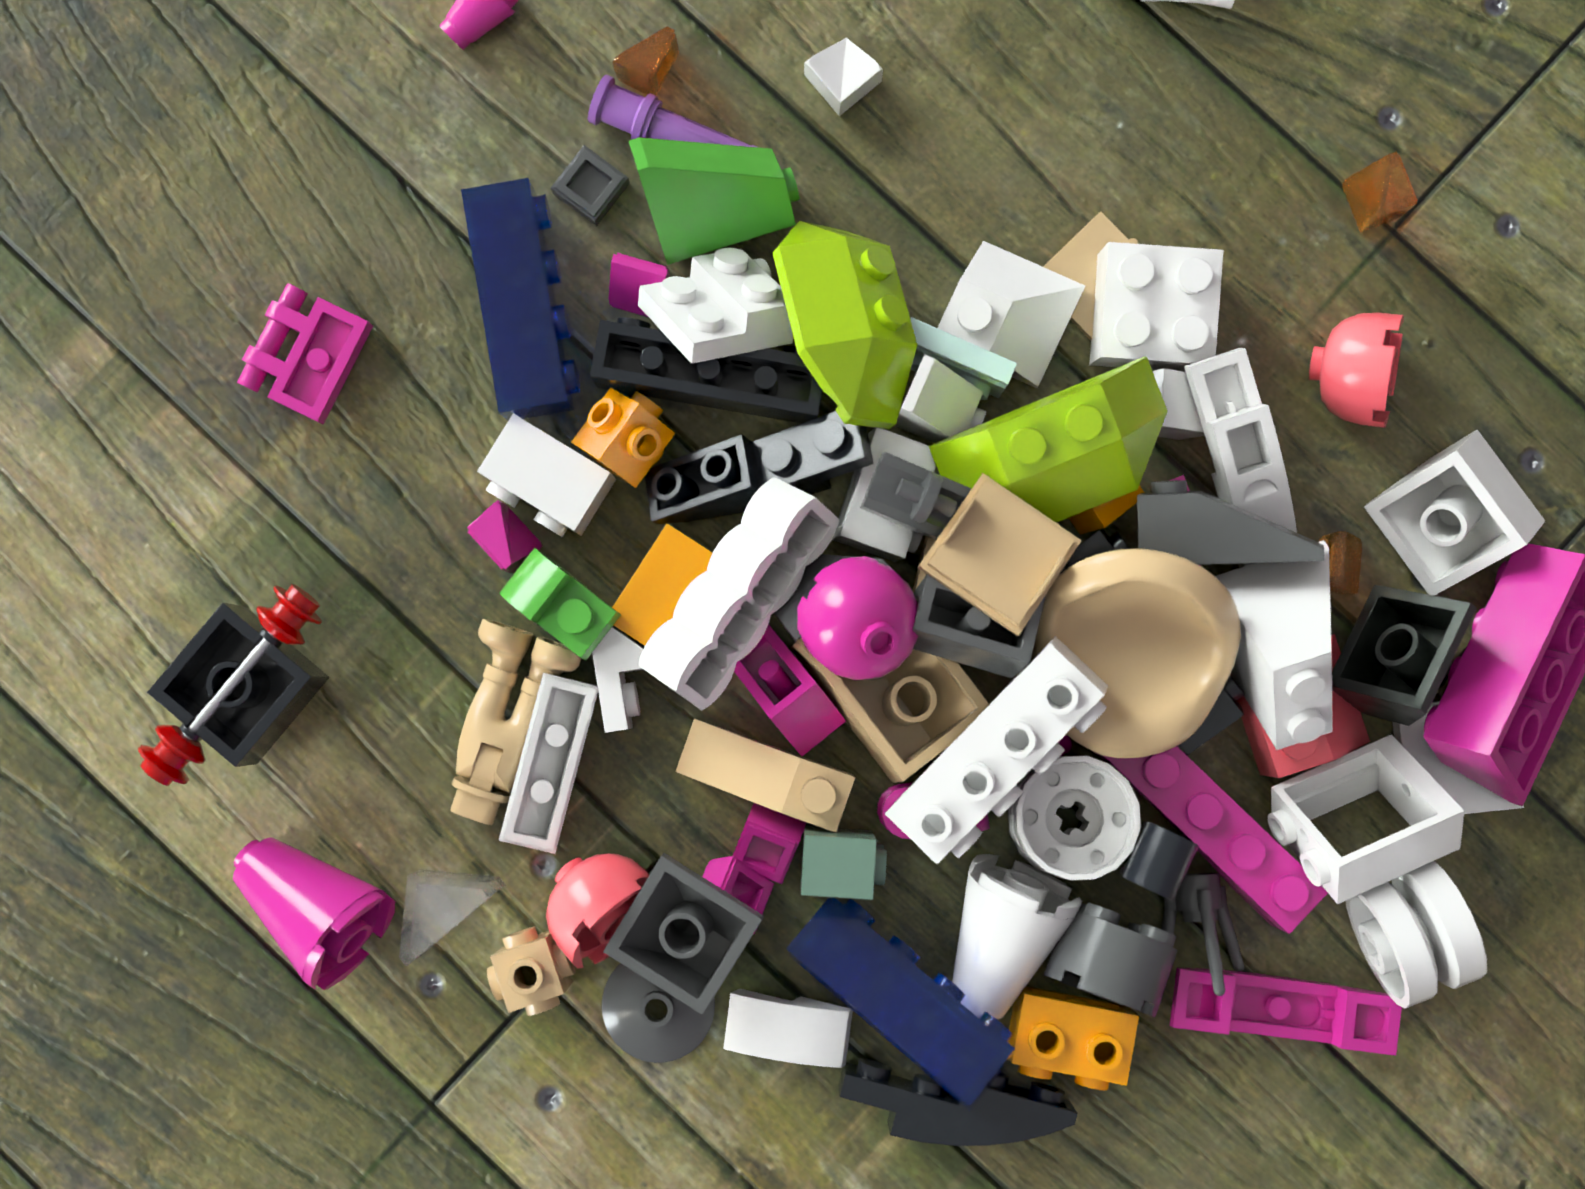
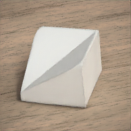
M848 38L813 55L804 63V76L839 116L882 82L883 69Z

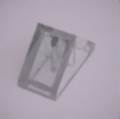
M423 869L407 875L399 952L401 961L405 966L414 962L506 886L499 876Z

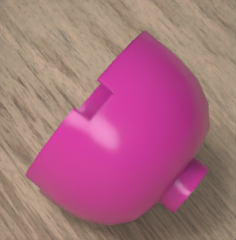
M866 556L843 558L822 569L814 578L817 584L810 590L807 600L802 596L798 605V631L806 649L811 655L835 675L853 680L882 677L897 669L911 654L918 639V635L913 631L918 603L909 584L891 567Z

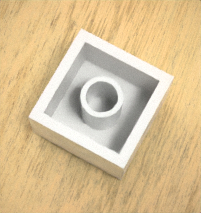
M1108 242L1097 255L1093 336L1089 365L1120 367L1146 356L1152 370L1165 368L1185 372L1184 366L1216 356L1223 250Z

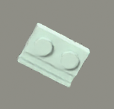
M911 317V323L918 344L911 370L917 372L925 354L935 358L983 391L981 400H987L989 395L999 399L1009 384L1017 365L1016 362Z

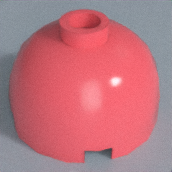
M1387 313L1357 314L1344 319L1332 329L1325 347L1314 346L1310 362L1309 380L1320 381L1321 400L1331 413L1348 422L1386 428L1390 411H1385L1387 397L1394 394L1403 335L1402 333H1392L1391 330L1399 331L1404 322L1403 315Z
M598 854L585 860L575 858L565 864L555 877L557 884L549 897L546 919L549 932L557 946L576 968H583L582 959L587 956L594 964L609 957L603 951L649 877L648 872L633 859L619 854Z

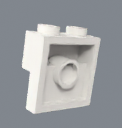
M721 248L713 254L692 257L690 277H668L663 282L641 285L639 288L638 306L691 364L793 343V332L781 286L771 277L769 265L764 259H752L742 249Z

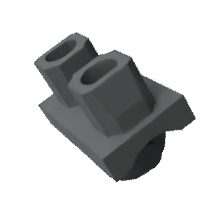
M884 452L880 456L860 508L937 540L971 491V488Z

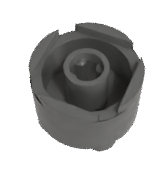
M1082 903L1075 916L1076 918L1053 948L1044 976L1059 980L1061 983L1156 1018L1178 952L1177 949L1173 948L1176 936L1147 924H1142L1141 926L1129 922L1128 927L1124 928L1118 925L1121 914L1092 903H1087V905Z

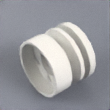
M1089 756L1061 757L1042 775L1031 770L1017 785L1023 793L1008 809L1009 833L1019 854L1037 870L1067 880H1091L1116 870L1133 851L1141 829L1140 806L1129 781L1112 765ZM1075 804L1078 807L1076 817L1082 821L1081 827L1079 829L1068 828L1063 833L1059 829L1062 825V819L1055 815L1058 808H1070Z

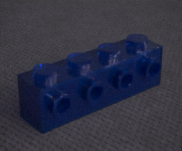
M529 178L461 189L499 413L509 421L513 413L522 419L574 410L571 394L580 393V382L575 360H565L562 339L571 338V330L565 304L556 305L553 284L561 283L562 279L556 250H546L543 230L552 228L551 214L546 195L537 196Z
M829 897L786 948L790 957L970 1111L1013 1057L1015 1048L1007 1042L1012 1033L988 1012L984 1011L980 1018H978L962 1005L961 1002L966 995L944 975L938 973L934 979H931L915 965L920 959L919 955L901 939L893 935L887 942L870 927L875 923V919L858 903L849 898L843 905L834 897Z

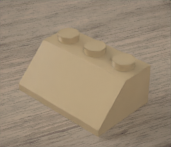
M802 638L790 647L892 783L905 781L949 747L989 705L988 701L958 662L913 649L908 658L897 669L882 677L853 680L835 675L806 649Z

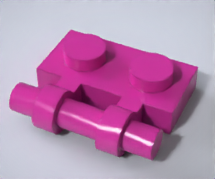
M287 283L278 302L272 300L265 313L269 320L256 346H248L242 358L246 365L237 383L258 393L267 374L275 376L277 378L267 397L324 425L373 325L369 321L317 297L307 317L299 313L308 293ZM291 329L298 332L299 335L284 362L276 358Z

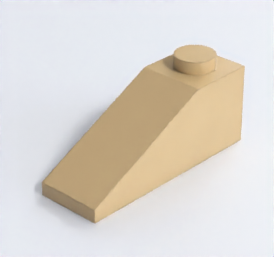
M698 719L693 720L675 771L766 808L833 832H837L855 780V776L846 771L803 756L801 757L792 752Z

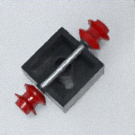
M292 584L288 590L276 585L273 590L279 600L272 608L258 606L256 608L258 617L242 605L222 603L147 692L183 723L180 727L176 725H157L155 730L160 738V742L155 747L141 745L138 748L139 754L144 759L140 766L148 776L165 786H169L173 781L179 784H186L189 778L184 771V767L189 761L203 764L206 761L202 745L199 742L202 739L235 767L258 764L330 678L291 645H303L305 643L300 629L306 622L318 625L322 623L320 617L315 613L320 604L311 595L295 584Z

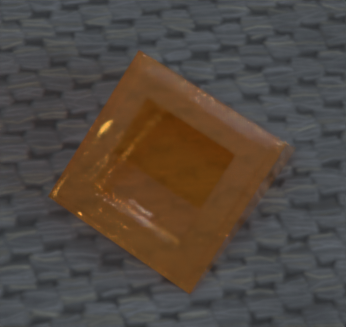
M666 26L616 56L612 63L617 79L646 95L649 93L657 95L679 55L675 30Z
M1337 531L1322 536L1319 542L1324 540L1329 547L1330 593L1357 594L1360 580L1362 540L1345 531Z

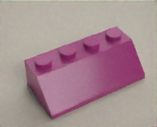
M1528 543L1526 546L1513 552L1509 561H1504L1496 574L1495 590L1486 608L1480 609L1476 614L1472 625V637L1463 655L1457 657L1452 663L1448 675V686L1439 704L1434 705L1430 709L1425 720L1423 737L1440 762L1510 803L1519 806L1524 805L1585 675V554Z

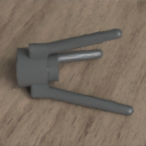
M1219 873L1186 874L1174 901L1163 897L1164 915L1161 930L1174 935L1177 911H1182L1183 922H1202L1213 991L1217 996H1223L1225 994V984L1215 920L1219 921L1233 969L1238 972L1244 970L1240 946L1227 906L1226 887L1220 885Z

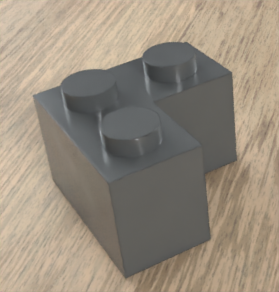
M928 574L924 577L914 592L918 603L913 631L918 635V639L913 648L914 650L1009 678L1015 677L1030 664L1045 597L1019 636H1016Z

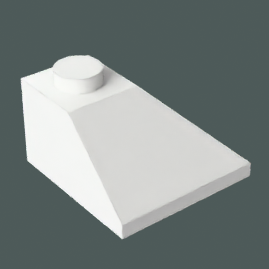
M983 241L960 278L937 328L1016 362L1017 365L1012 377L1038 389L1085 285Z

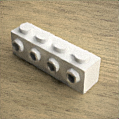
M1055 636L1030 664L1010 682L894 802L885 815L936 864L950 851L957 858L961 857L983 833L976 825L991 810L1000 817L1023 793L1016 784L1031 769L1042 775L1064 752L1065 749L1058 742L1074 726L1083 733L1106 710L1107 707L1100 699L1105 695L1108 685Z

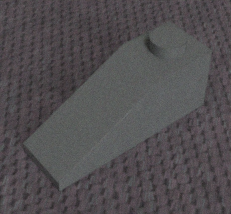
M1187 480L1151 482V493L1137 495L1139 549L1166 552L1186 558L1197 565L1325 561L1323 544L1201 490L1187 491Z

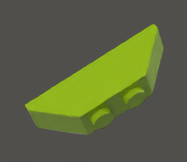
M799 221L773 252L798 355L820 388L838 405L835 410L844 424L890 429L897 423L918 345L891 248L889 245L842 229Z
M1144 356L938 441L928 447L941 476L972 489L984 473L1057 523L1138 490L1168 410L1148 358Z

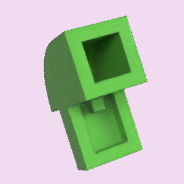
M535 547L499 592L520 613L537 623L584 660L588 659L621 616L620 613L591 592L586 585Z

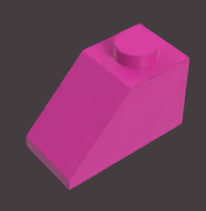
M769 624L755 648L743 659L736 662L734 670L736 675L801 757L846 722L834 704Z

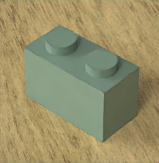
M805 826L801 895L873 900L874 885H885L887 851L884 850V845L876 844L877 839L872 830L838 828L837 832H833L822 827Z

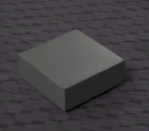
M583 145L550 189L555 196L597 226L630 182L627 176Z

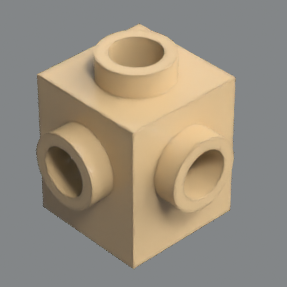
M533 926L503 937L504 946L490 957L493 966L487 968L488 982L497 1001L504 999L508 1013L525 1008L527 1016L536 1015L560 1005L558 996L564 994L573 983L571 976L575 975V966L557 946L550 932L538 934L536 927ZM521 966H530L535 970L537 975L535 984L526 985Z

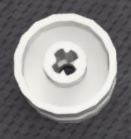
M1435 861L1393 879L1392 884L1386 882L1346 900V908L1359 946L1377 980L1397 1005L1406 1009L1433 998L1437 994L1438 981L1450 988L1456 989L1481 979L1487 973V957L1472 913L1456 885L1445 870Z

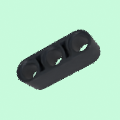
M1143 821L1134 849L1124 860L1119 874L1150 891L1174 901L1199 845L1158 825Z

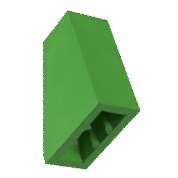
M641 137L629 140L667 265L796 225L791 203L800 200L797 184L791 167L780 168L773 149Z

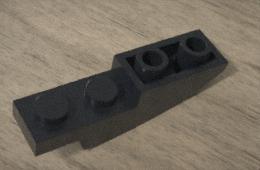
M835 411L755 441H751L741 434L651 467L645 475L651 521L658 525L743 513L756 491L774 477L810 495L831 489L830 479L874 464L866 426L844 424Z
M864 1058L859 1059L858 1065L846 1062V1065L842 1068L838 1083L840 1097L889 1110L887 1123L891 1136L923 1143L951 1146H988L1020 1142L1073 1126L1078 1114L1071 1102L1064 1098L1065 1091L1060 1088L1035 1081L1031 1082L1030 1089L1008 1083L1009 1076L1005 1073L981 1066L976 1067L974 1074L959 1070L954 1092L947 1090L948 1083L936 1077L915 1074L912 1081L891 1075L892 1068L884 1063Z

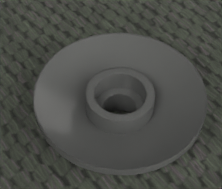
M621 963L610 975L602 996L603 1020L613 1041L627 1054L647 1062H670L692 1052L706 1037L715 1013V996L704 1014L701 1015ZM652 999L662 1000L667 1006V1014L662 1018L651 1017L646 1009L647 1003Z

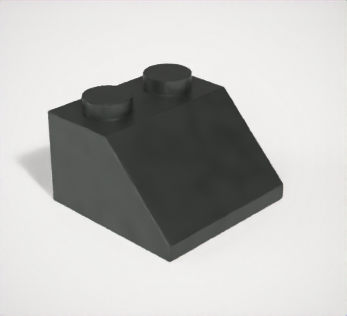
M1374 584L1332 671V690L1362 714L1410 726L1427 714L1477 608L1470 602Z

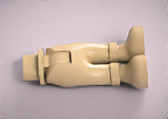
M482 619L478 629V637L492 650L493 662L492 664L486 663L483 673L484 679L471 702L459 738L456 775L459 776L454 777L452 781V786L457 788L450 809L452 813L483 824L493 825L500 803H509L510 792L513 788L543 673L560 676L563 672L576 670L580 665L581 658L562 643L545 637L536 638L531 653L532 662L528 677H524L520 689L521 693L511 717L506 720L505 711L512 688L515 687L519 675L517 671L528 651L534 634L497 621Z

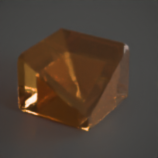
M1397 151L1384 156L1349 176L1342 183L1360 233L1399 219L1414 207L1418 201L1400 154Z

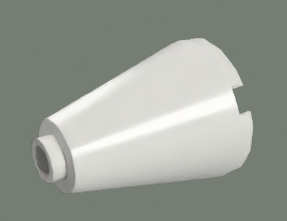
M992 854L977 855L972 860L968 871L951 987V997L958 1004V1011L968 1019L979 1023H988L990 1019H1001L1005 1016L1076 918L1075 916L1082 904L1080 897L1072 901L1068 900L1072 889L1050 874L1016 860L1012 870L995 866L999 856Z

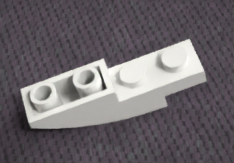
M1237 348L1184 366L1216 471L1211 475L1218 498L1297 533L1291 493L1269 405L1262 404L1246 348ZM1238 563V564H1239V568H1241V567H1244V566H1247V565H1250V564H1253V563Z

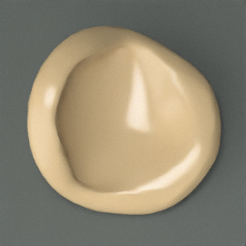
M1121 549L1104 552L1075 563L1057 577L1045 597L1031 661L1056 636L1108 685L1105 695L1100 699L1107 707L1106 710L1083 733L1073 726L1066 734L1067 736L1093 752L1107 757L1138 758L1151 756L1170 750L1185 742L1198 730L1209 715L1235 664L1241 640L1239 614L1234 599L1227 588L1213 574L1186 558L1148 549Z

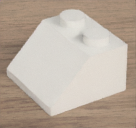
M1478 430L1473 431L1432 456L1364 506L1428 595L1433 596L1526 546L1545 522L1536 507Z

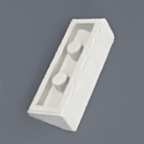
M543 673L499 841L553 854L556 853L598 694L597 685Z

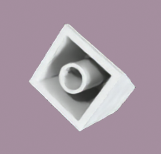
M1324 540L1319 543L1324 546L1325 561L1253 563L1215 576L1233 597L1240 619L1241 640L1231 675L1245 693L1244 697L1276 750L1297 743H1307L1321 735L1333 732L1329 547Z

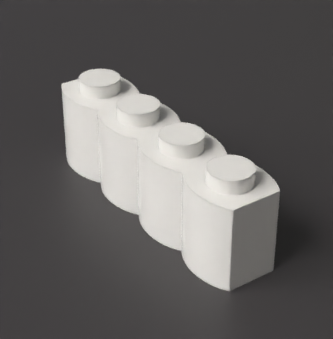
M775 477L767 481L749 501L741 524L730 530L716 546L710 558L707 571L696 577L684 590L675 607L673 618L661 625L650 637L640 656L639 666L700 710L710 706L729 684L736 667V662L747 656L761 640L769 624L771 614L779 610L794 594L803 577L805 566L815 561L827 548L836 532L839 519L816 497Z

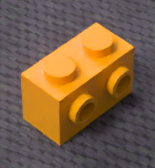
M1026 986L1013 1005L1005 1052L1011 1063L1018 1065V1072L1026 1076L1052 1079L1053 1072L1074 1075V1082L1076 1084L1091 1089L1108 1090L1109 1083L1127 1086L1139 1015L1125 1005Z

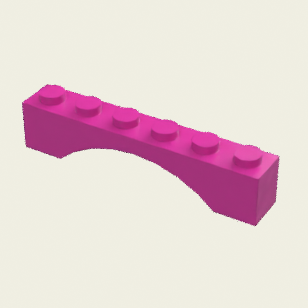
M1177 746L1159 754L1138 758H1112L1095 753L1105 763L1112 765L1123 775L1130 785L1187 840L1199 845L1197 851L1211 864L1228 885L1270 925L1290 934L1328 894L1322 885L1319 887L1315 886L1306 876L1302 865Z

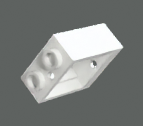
M1392 734L1352 751L1335 761L1320 765L1272 786L1271 813L1268 814V824L1276 840L1283 846H1290L1300 858L1308 879L1317 887L1322 885L1337 904L1459 850L1464 819V810ZM1378 790L1409 823L1410 827L1341 857L1310 820Z

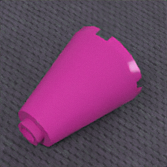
M273 837L262 841H251L241 849L234 860V867L236 868L233 874L234 883L304 983L313 989L316 988V985L322 990L329 989L356 969L369 955L362 948L364 943L372 933L382 938L395 913V901L384 890Z

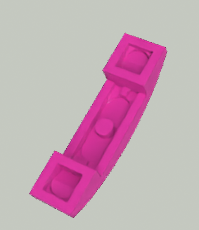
M1177 967L1169 1024L1173 1028L1229 1035L1230 1031L1329 1043L1340 1049L1396 1056L1402 1007L1397 1005L1386 993L1289 977L1223 970L1225 994L1217 996L1213 991L1209 969Z

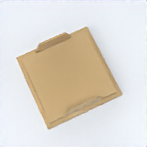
M983 473L918 568L1016 636H1019L1082 540Z

